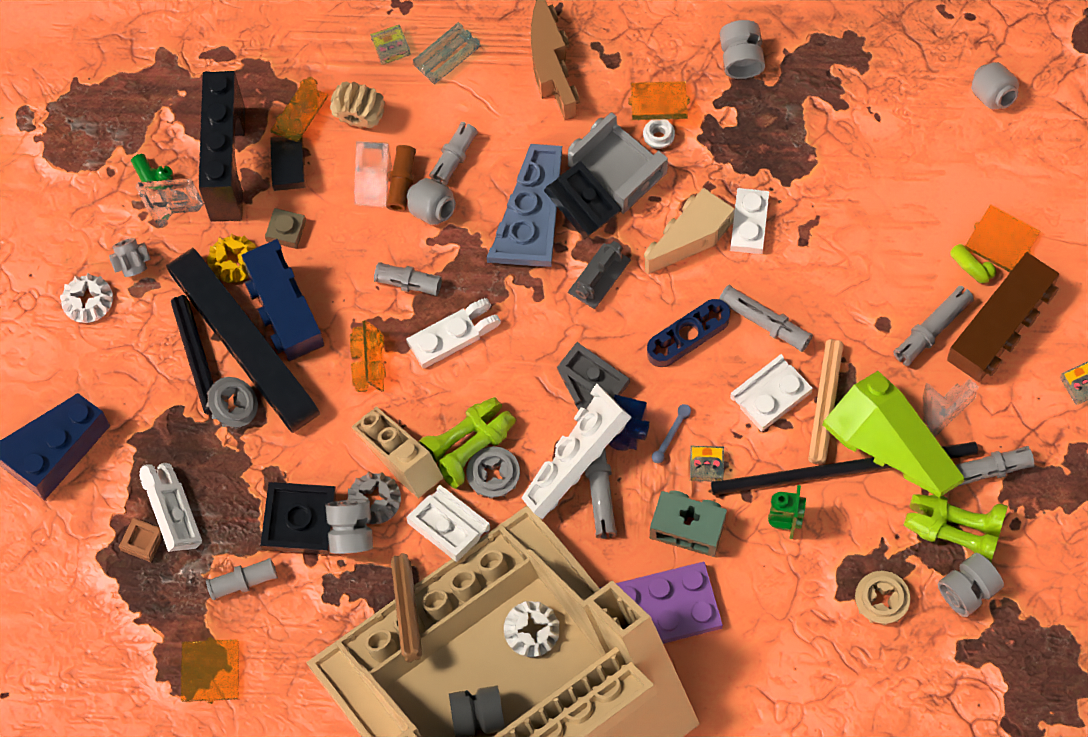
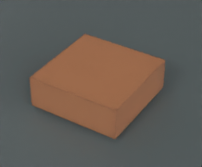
M133 517L119 545L120 551L152 562L163 539L160 527Z

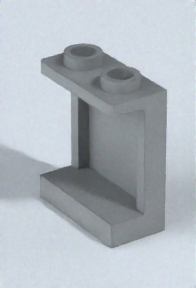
M612 112L605 118H599L592 125L590 132L583 139H576L568 149V167L571 168L581 161L622 209L620 211L622 214L628 211L664 177L668 170V158L659 150L654 155L617 124V116Z

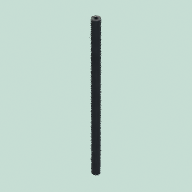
M976 442L942 447L950 459L978 455ZM874 457L715 481L710 484L712 495H719L893 467L888 464L882 467L874 463Z

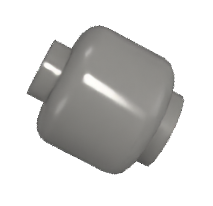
M993 62L983 65L975 71L971 89L973 94L986 107L992 110L1005 109L1017 99L1019 81L1004 65L999 62Z
M424 178L410 187L407 193L409 212L414 217L428 224L437 225L448 220L455 210L456 203L453 191L448 186L433 179Z

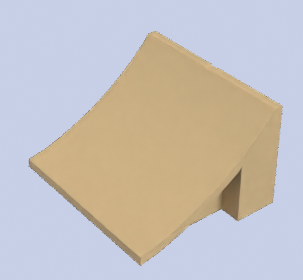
M525 506L480 538L458 562H455L453 559L449 560L414 585L422 647V657L420 660L408 663L401 654L396 602L394 599L306 662L312 673L361 737H455L449 693L468 690L472 695H476L478 688L497 685L501 700L504 729L491 734H485L480 729L472 737H684L700 725L651 616L613 580L600 589L550 528L528 506ZM525 601L541 602L550 609H553L559 621L558 640L550 651L538 657H526L516 653L508 645L504 636V623L508 613L515 606ZM528 614V625L523 627L522 630H518V633H530L536 643L537 632L546 627V625L534 624L533 619Z

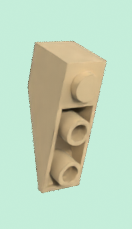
M702 188L697 196L691 195L682 208L683 213L677 220L672 218L663 231L664 236L658 243L652 242L645 251V272L647 274L653 273L715 246L733 224L735 208L705 188Z
M377 406L351 426L353 431L398 481L417 498H420L444 478L430 452Z

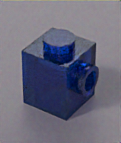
M614 394L613 399L631 416V419L626 423L622 432L610 441L609 445L620 451H627L628 449L637 450L639 440L645 441L649 430L650 421L645 420L647 402Z

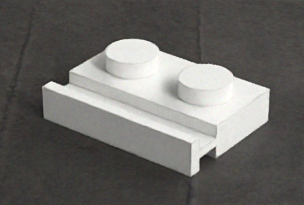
M780 354L731 392L730 398L740 406L744 414L763 432L809 396L813 388Z
M441 485L437 487V491L432 496H427L406 517L407 523L455 562H458L480 540V536L484 532L487 533L490 530L489 522Z

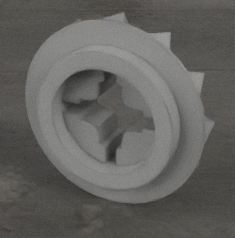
M221 378L207 392L208 402L206 407L210 408L212 419L220 421L222 427L230 426L236 430L248 425L256 416L258 409L257 397L253 389L239 378ZM234 394V405L238 407L228 412V403L224 400L229 399Z
M492 446L481 449L471 457L467 465L466 475L469 485L475 490L477 495L481 494L492 499L499 496L505 497L508 492L516 488L520 477V467L516 457L510 451ZM500 465L499 475L502 479L493 477L487 482L488 474L484 468L494 470Z
M368 472L365 476L356 478L351 488L348 489V500H368V497L364 496V494H372L377 487L379 489V496L384 498V500H375L374 504L371 505V520L366 524L384 523L391 519L400 507V489L395 480L386 476L383 472L380 474Z

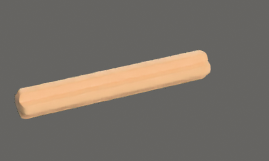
M829 339L825 344L808 457L809 462L813 464L823 465L827 459L830 432L822 424L835 406L844 345L840 340Z

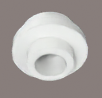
M664 118L652 119L645 125L643 130L644 141L655 149L668 147L675 137L673 125ZM657 132H661L664 134V136L655 137L654 134Z

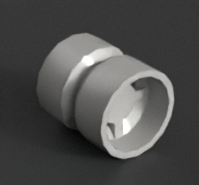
M738 20L723 26L719 34L721 48L724 52L723 64L726 75L735 79H747L763 72L765 60L761 47L762 39L759 25L754 21Z
M352 499L325 504L327 524L333 528L328 533L330 553H357L373 549L372 529L366 526V523L371 520L369 500Z
M979 553L972 554L959 566L960 572L952 570L937 584L945 601L962 617H968L982 605V598L989 600L1004 587L1003 579L997 569Z

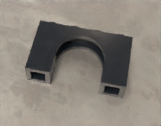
M235 71L203 72L199 190L211 222L242 221L243 190L236 167L235 136H245L246 108Z

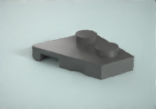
M578 342L575 343L557 366L558 372L578 411L581 407L587 409L594 396L590 393L596 383L615 401L630 384V379Z

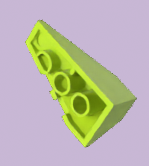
M879 371L854 384L823 421L822 426L848 449L854 452L860 449L873 456L874 463L882 467L888 464L901 471L904 479L938 497L943 496L964 482L965 478L903 393Z

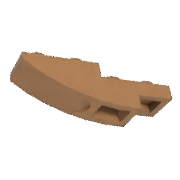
M536 0L531 22V50L536 83L541 98L554 95L564 120L577 117L576 104L580 103L576 87L574 85L569 86L566 79L569 77L565 64L566 48H569L568 38L564 30H558L556 25L558 17L552 4L548 6L546 0Z

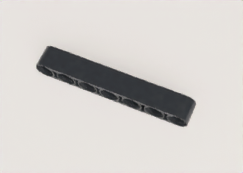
M193 247L166 265L174 281L292 433L320 415L317 406Z

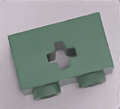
M672 490L669 493L661 491L651 522L649 539L715 557L726 521L727 509L721 508L722 506L715 501L703 500L699 502L689 499L687 494L680 491ZM688 517L694 518L690 525L684 524Z

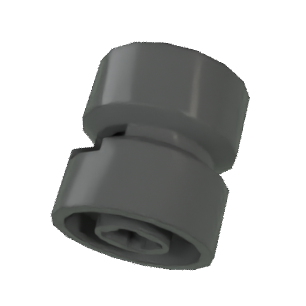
M498 685L478 688L476 695H472L468 690L449 693L455 737H472L480 729L485 734L497 733L504 729Z

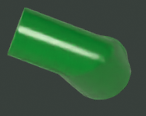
M137 154L131 159V163L144 185L164 188L172 183L173 170L170 167L164 166V169L162 166H159L157 169L152 168L145 154Z

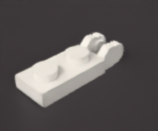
M484 298L474 302L466 310L463 308L406 338L422 369L480 340L481 336L494 330L501 324L500 318L495 314L479 321L476 326L472 323V319L489 310L491 304L488 299Z
M161 463L157 470L155 466L150 464L142 466L139 471L140 480H142L143 489L147 490L168 552L196 549L202 544V539L182 484L178 482L172 465L170 463Z

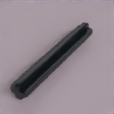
M185 295L174 297L171 300V306L204 413L209 415L212 412L206 405L208 402L207 392L214 384L189 300Z

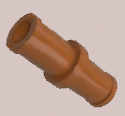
M408 145L396 146L393 171H390L388 180L391 183L386 207L392 211L402 212L406 210L407 193L409 186L413 184L414 176L411 173L416 149Z

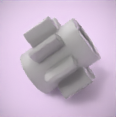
M129 238L112 246L115 253L109 255V259L115 273L122 270L124 277H131L147 269L145 261L151 260L145 242L137 244L136 238Z

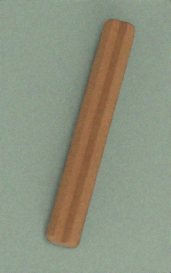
M401 553L399 556L392 557L391 567L401 654L406 662L412 663L414 660L421 659L422 647L411 561L408 559L407 554Z

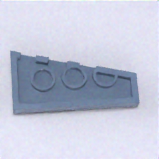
M530 144L517 177L513 194L510 195L506 212L496 231V238L488 252L487 263L552 267L557 206L544 192V189L560 176L562 146Z

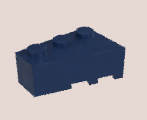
M278 239L241 255L249 280L244 283L251 299L258 298L262 305L257 310L264 326L271 325L275 332L270 337L277 353L279 354L284 351L290 362L325 345L304 295L302 296L294 279V273L284 259L282 247Z
M77 393L0 440V467L45 501L105 433L110 424L102 410Z

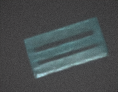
M458 22L415 57L413 65L435 85L480 47V41L476 37L473 38L468 30L465 31L463 25ZM463 43H467L465 47H463L459 52L452 56L436 71H434L433 73L431 72V70L434 67H436L440 62L445 61L448 57H450L452 53L457 48H459Z

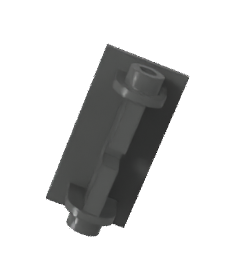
M612 241L611 244L604 243L569 289L568 294L595 310L631 261L630 258L621 253L623 247L615 241Z

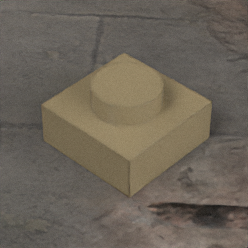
M274 208L265 234L266 242L278 239L280 245L297 249L306 223L305 215Z

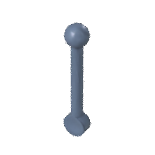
M682 404L678 407V417L659 450L655 451L651 456L654 463L659 464L664 461V453L683 419L688 418L691 414V408L688 405Z

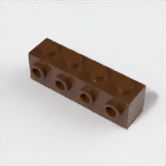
M1026 252L951 346L947 361L979 383L986 374L992 376L1002 363V359L999 357L1005 349L1011 352L1019 342L1021 335L1018 333L1024 325L1030 328L1040 314V311L1037 310L1042 302L1049 304L1056 295L1059 288L1055 284L1059 273Z

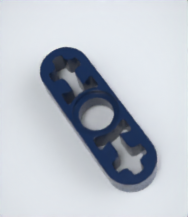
M720 299L708 300L654 335L647 344V358L649 362L656 367H667L724 330L728 326L730 318L728 305ZM712 310L715 314L721 312L720 320L712 318L707 321L709 319V311ZM705 321H707L705 325L706 330L703 329L702 325ZM685 326H691L697 330L698 335L692 340H685L679 335V331ZM670 336H673L675 343L669 346L671 344ZM659 345L661 348L669 346L667 355L664 356L662 353L656 355V346Z

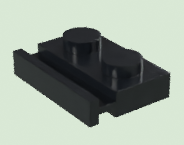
M581 161L544 189V192L584 239L588 238L593 232H596L622 210Z

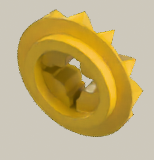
M231 233L228 237H219L218 241L213 246H210L207 258L208 266L217 278L223 282L236 283L248 278V274L241 255L255 249V243L248 240L245 235L241 237ZM227 250L232 251L234 254L239 253L237 255L239 266L231 260L226 261L228 259Z

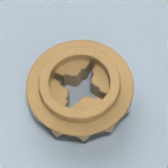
M875 571L866 575L859 582L855 592V602L859 614L865 616L870 623L875 622L885 626L895 621L898 622L908 611L910 591L906 583L898 575L888 571ZM875 589L882 595L893 592L888 599L889 608L885 607L883 603L872 606L877 597Z

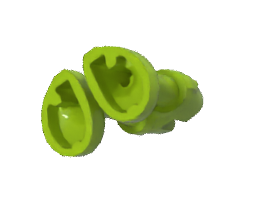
M496 397L474 404L465 412L466 418L447 432L438 436H424L418 441L430 452L434 461L438 462V468L444 477L443 479L454 489L461 486L465 481L463 468L466 462L489 444L493 446L500 444L506 439L507 432L516 422V418L509 411H505L488 425L486 424L502 408V403ZM473 431L476 432L461 447L445 455L446 451L460 439Z
M934 494L930 496L912 495L909 506L917 513H907L903 524L906 528L918 534L920 538L930 542H935L937 538L959 544L972 550L974 553L983 555L992 562L1008 508L1007 505L996 504L989 513L980 514L969 512L947 503L948 499L945 496L938 497ZM949 521L983 532L985 535H974L946 524V522Z

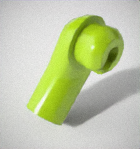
M958 244L952 248L950 252L951 257L978 283H988L989 279L996 276V268L991 262L981 264L963 244Z

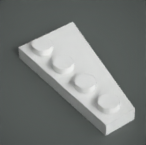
M597 383L590 393L594 398L587 409L581 407L573 418L577 421V424L568 437L562 435L556 444L555 458L552 462L547 461L543 464L522 496V500L541 519L557 506L563 495L571 486L579 481L583 472L594 460L601 456L604 448L616 435L622 432L626 423L631 419V416Z

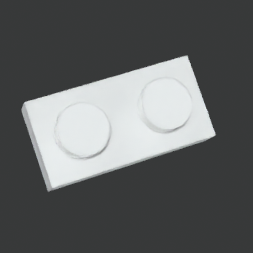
M737 188L730 251L763 254L769 191Z

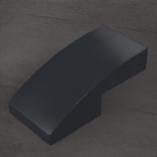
M303 135L272 137L271 175L273 190L306 188Z

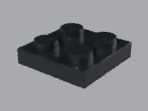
M268 482L260 544L261 549L329 555L328 533L332 530V526L327 524L325 504L336 501V487Z

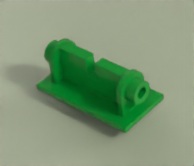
M797 485L796 493H775L771 498V508L768 515L769 524L776 529L790 530L789 539L792 540L795 528H802L806 498L800 497L801 485Z

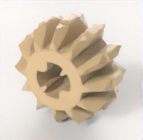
M342 82L341 85H337L336 90L332 94L330 100L331 114L339 118L340 122H346L350 126L354 125L360 129L363 127L373 128L382 119L385 110L383 109L385 105L384 97L377 93L374 88L366 87L365 84Z

